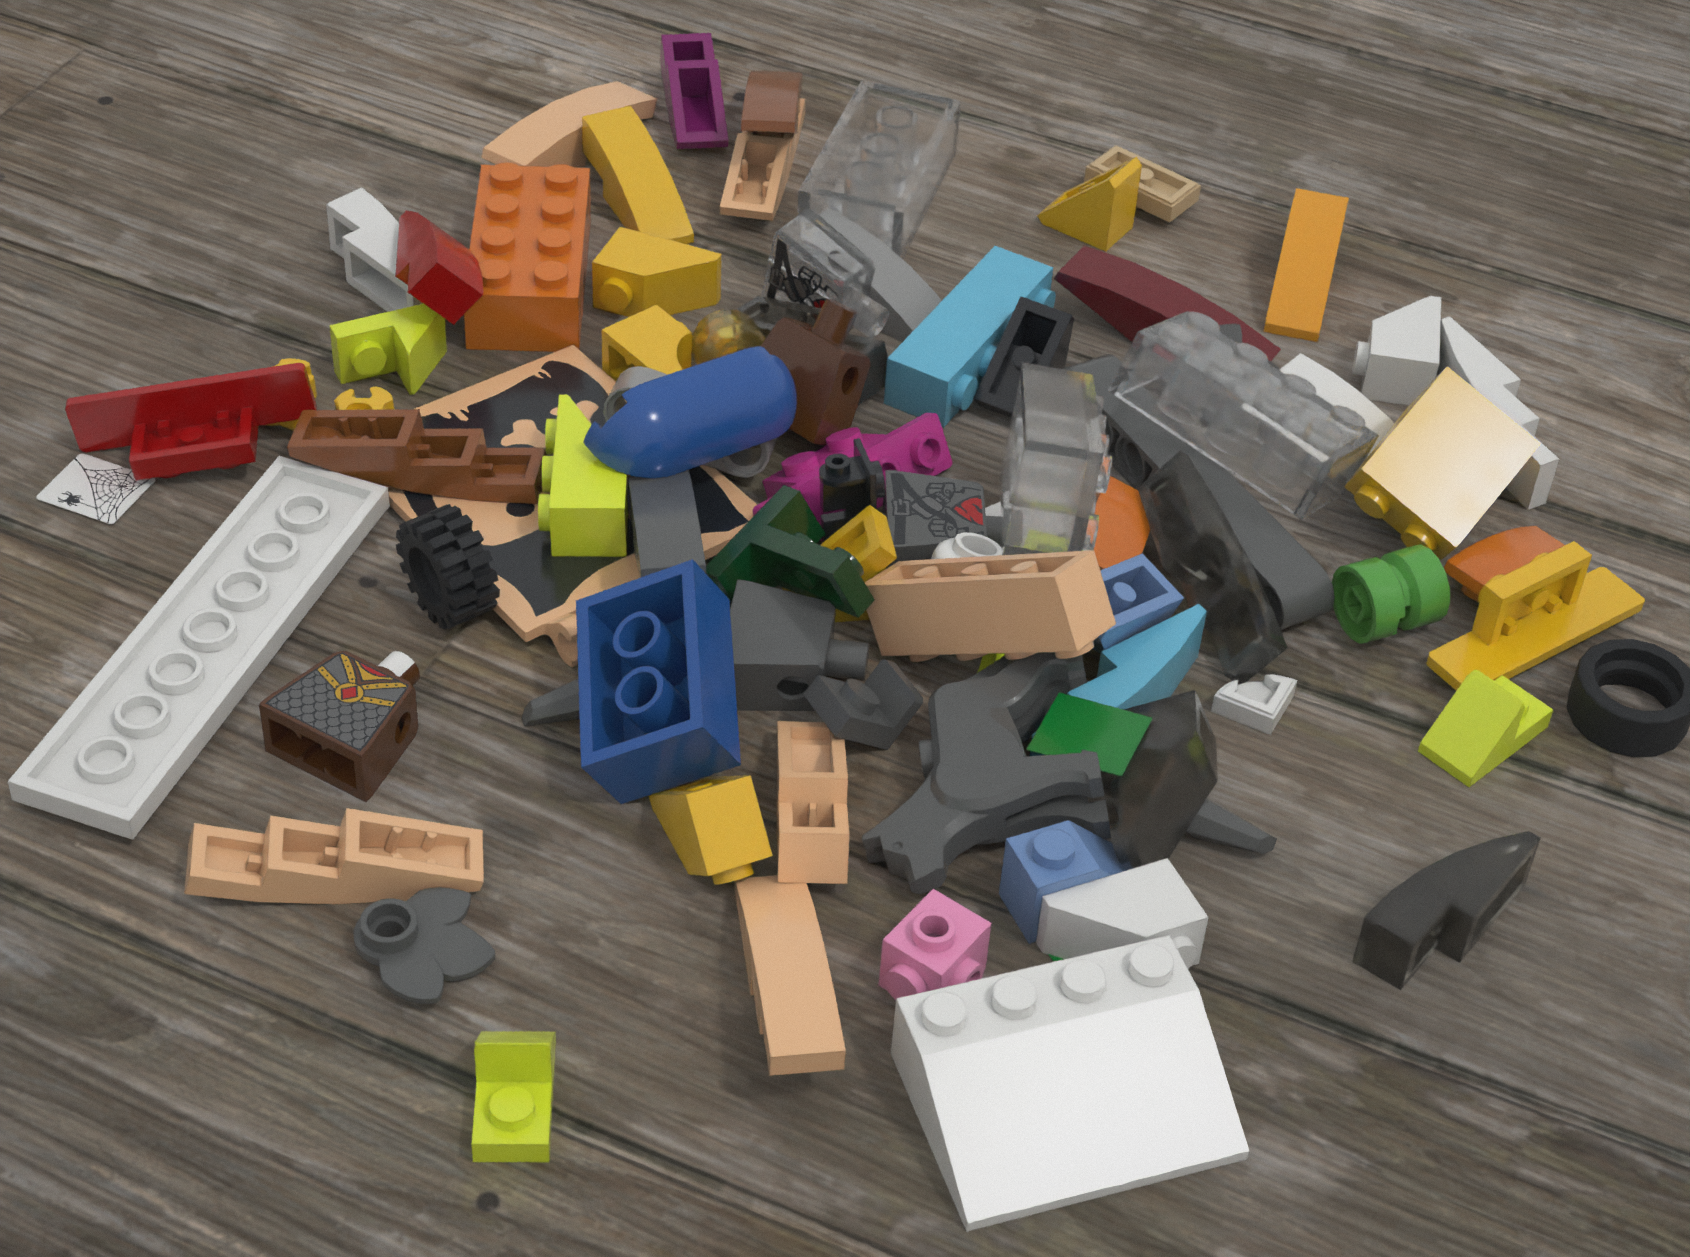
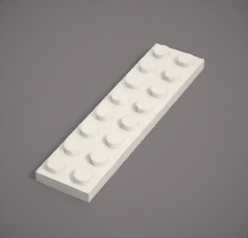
M278 456L8 780L12 800L133 840L390 506L388 487Z

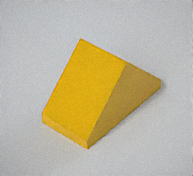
M1136 156L1065 191L1041 211L1037 217L1043 225L1106 252L1133 228L1142 164Z

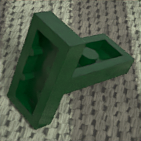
M785 485L773 495L706 565V574L728 597L730 608L737 580L750 581L774 588L778 585L801 595L829 601L837 610L857 618L875 601L861 578L864 570L858 560L840 547L831 550L817 544L825 535L824 530L801 492Z

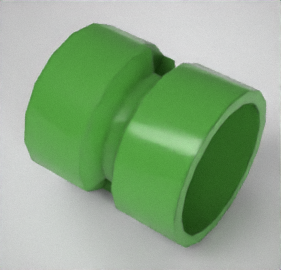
M1422 544L1385 553L1380 559L1377 557L1368 558L1340 566L1333 574L1331 582L1334 590L1333 607L1335 615L1350 639L1359 644L1397 634L1398 627L1402 630H1411L1441 621L1447 615L1450 605V586L1446 572L1439 558L1430 548Z

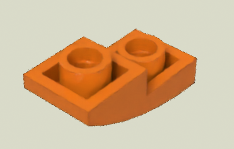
M1105 473L1083 519L1081 526L1084 528L1075 547L1084 550H1094L1100 570L1142 554L1154 521L1158 500Z
M1537 526L1514 528L1491 535L1463 549L1447 560L1444 570L1446 574L1463 585L1461 590L1466 596L1478 602L1481 589L1491 578L1499 574L1506 575L1530 563L1539 554L1544 552L1550 553L1565 546V544Z

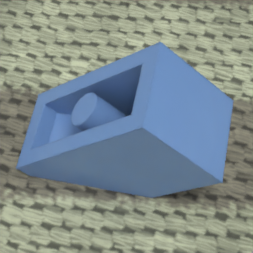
M1143 553L1100 570L1116 625L1093 640V649L1101 654L1102 651L1170 618L1183 601L1184 597Z
M1068 820L1006 838L999 895L1030 944L1036 942L1042 896L1135 867L1121 847Z

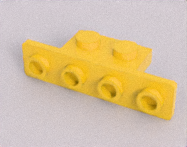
M1573 541L1550 553L1544 552L1539 554L1530 563L1506 575L1499 574L1491 578L1479 593V606L1472 631L1430 651L1426 665L1456 691L1467 675L1473 670H1479L1494 681L1501 675L1510 679L1640 612L1645 599L1605 567H1598L1587 573L1592 554Z

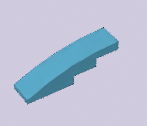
M1197 604L1102 651L1097 678L1067 692V694L1151 717L1173 694L1198 658L1207 611L1200 604ZM1030 751V756H1042V754Z

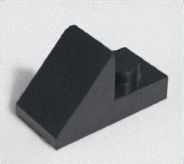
M1020 296L974 396L978 406L1030 425L1048 383L1053 385L1055 373L1059 369L1065 368L1074 323L1073 315Z

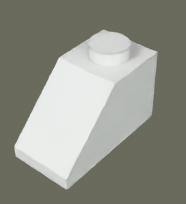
M1428 296L1374 319L1368 342H1357L1352 374L1362 376L1361 393L1369 400L1409 406L1436 378L1440 357L1441 297Z
M1166 858L1042 896L1036 944L1044 954L1068 959L1170 935L1188 969L1193 965L1199 964L1208 916L1169 859Z

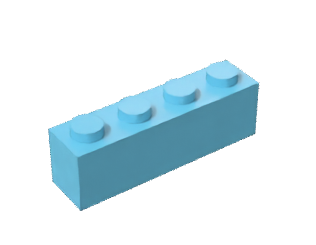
M994 246L887 358L884 404L916 417L925 413H936L941 426L944 428L960 409L966 410L974 400V396L1020 296L1052 308L1054 307L1056 294L1054 291H1051L1054 267Z

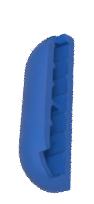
M750 347L644 382L622 394L627 404L619 409L603 427L594 421L583 443L601 462L621 473L641 478L672 476L781 436L794 421L797 408L796 386L789 369L779 357L770 355L764 347Z

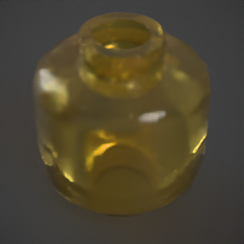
M721 309L709 313L699 321L692 333V359L695 365L743 349L760 347L766 337L750 316L738 310Z

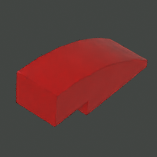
M406 210L399 218L395 277L408 285V293L454 325L483 296V279L478 260L471 250L417 212Z

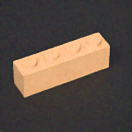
M1094 550L898 561L865 582L875 599L866 610L881 656L909 655L912 662L926 661L939 655L956 654L959 661H968L995 653H1004L1006 659L1017 660L1032 656L1038 652H1054L1056 658L1068 659L1090 651L1094 647L1093 640L1116 625Z

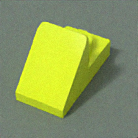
M425 304L330 325L334 372L341 384L397 371L408 393L414 395L447 352L445 318Z
M1473 670L1464 679L1420 742L1418 752L1467 787H1471L1547 729L1553 709L1503 675L1494 681L1479 670Z
M481 1031L475 1040L476 1092L471 1143L473 1162H549L556 1032Z

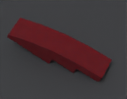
M1085 245L1053 278L1138 347L1151 335L1175 356H1179L1184 352L1192 351L1198 336L1205 330L1223 324H1239L1242 330L1241 351L1261 356L1272 362L1281 350L1238 317L1188 287L1137 263Z

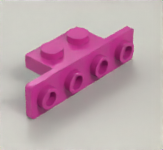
M925 413L888 434L861 433L857 427L843 429L826 438L827 446L816 452L807 451L788 457L781 463L782 470L762 480L768 499L754 506L753 516L783 485L801 492L820 525L821 515L843 511L841 509L823 512L820 506L819 469L825 463V459L832 454H844L849 458L854 457V439L860 438L870 461H879L884 481L885 470L936 476L952 466V458L938 415L936 413ZM883 497L877 498V508L883 505Z

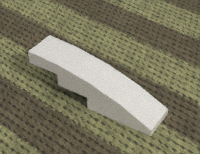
M1450 316L1441 319L1440 357L1436 377L1448 366L1538 440L1535 437L1540 418L1516 398L1521 379ZM1541 443L1506 486V489L1527 510L1546 504L1559 458Z

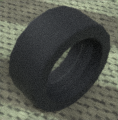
M1635 639L1607 640L1590 647L1579 659L1569 689L1566 708L1573 725L1589 741L1609 752L1630 757L1658 756L1675 749L1688 732L1690 726V668L1677 655L1656 644ZM1604 685H1626L1638 688L1654 696L1666 709L1643 711L1626 707L1611 699L1600 687Z

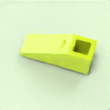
M559 395L557 419H546V454L553 456L542 457L543 492H550V494H539V531H550L552 556L627 557L629 521L627 474L612 469L591 453L583 442L592 424L569 395Z

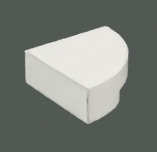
M1270 674L1265 675L1264 681H1252L1238 684V680L1231 681L1222 686L1214 695L1211 712L1271 735L1294 697L1298 680Z

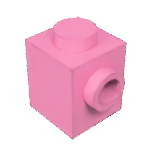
M932 889L883 939L878 986L888 991L896 1000V998L982 979L986 969L992 923Z

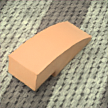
M777 721L778 883L847 884L850 833L847 810L848 773L845 739L835 737L824 722Z

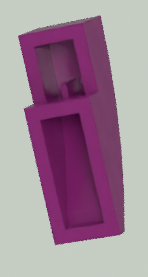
M712 34L661 35V73L667 112L676 148L728 147L729 139L718 59H715Z

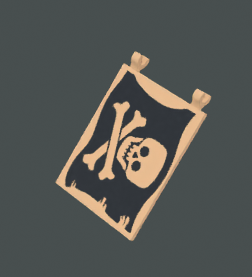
M571 345L415 409H420L424 429L483 428L487 448H546V419H557L559 395H569L591 424L596 421L603 427L606 423L603 414L604 403L616 381L577 347ZM700 465L689 469L698 513L704 557L707 560L717 555L751 520L753 508L757 504L716 468ZM385 486L388 487L390 507L405 522L448 504L451 507H459L462 516L467 514L473 521V532L479 530L484 538L481 542L484 551L489 550L493 560L489 562L490 568L497 571L498 581L494 582V584L500 589V596L496 598L498 604L493 610L525 642L541 635H548L552 639L560 657L570 667L578 665L576 600L640 578L634 554L633 528L630 516L628 521L627 557L552 556L550 531H539L538 504L471 501L410 492ZM542 490L541 494H550V492H543Z

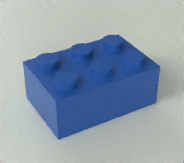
M692 559L576 600L581 768L620 804L740 766L741 756L730 601L699 565Z

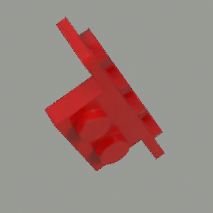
M303 363L72 397L67 399L65 406L74 436L82 452L131 446L129 464L135 481L156 477L172 478L182 473L214 468L231 469L241 464L256 462L259 426L299 420L302 410H317L307 370Z

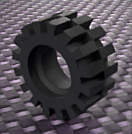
M450 504L399 525L400 529L396 531V538L400 542L396 544L397 554L404 560L399 564L402 573L408 574L411 581L407 585L411 593H417L419 597L417 604L421 610L428 609V618L434 624L438 622L439 628L450 629L492 610L498 604L496 598L500 596V589L494 584V582L498 581L497 571L490 568L489 565L493 558L490 551H484L481 545L484 538L479 530L473 532V521L467 514L462 516L461 509L457 506L451 507Z

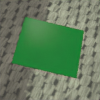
M1059 692L1026 750L1042 755L1080 753L1082 750L1097 752L1100 771L1122 777L1153 718Z

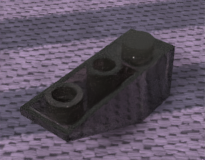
M1196 690L1123 709L1152 717L1153 719L1123 776H1119V779L1111 781L1110 785L1113 803L1119 816V822L1110 825V835L1115 854L1121 864L1130 862L1132 868H1136L1162 859H1169L1218 781L1216 738Z

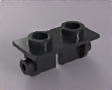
M860 438L854 439V457L849 458L844 454H832L825 459V463L819 469L820 506L823 512L843 509L840 512L821 515V527L825 532V535L821 538V544L867 506L871 505L877 509V498L885 496V481L881 465L878 460L870 461Z

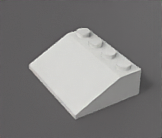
M1170 935L896 998L891 1056L966 1232L1247 1160L1249 1153L1248 1145L1199 989Z

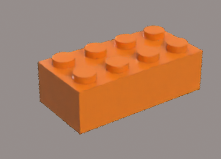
M508 162L496 165H481L469 250L472 251L480 266L483 279V296L464 314L466 349L556 352L574 345L580 350L591 226L590 168H574L565 164H557L550 167L519 166Z

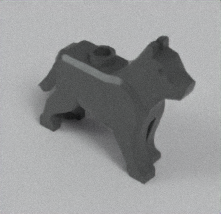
M1038 652L1032 656L1017 660H1008L1004 655L977 674L963 681L948 683L936 689L928 701L931 739L919 741L921 764L925 780L904 804L862 835L868 863L886 861L889 874L907 879L911 892L922 894L941 887L946 880L948 866L959 854L974 845L1003 842L1006 838L1068 820L1100 836L1102 839L1112 838L1106 800L1088 802V797L1105 796L1098 753L1082 750L1080 753L1026 757L1022 745L1037 731L1059 692L1067 694V692L1087 683L1082 655L1068 659L1056 658L1054 652Z

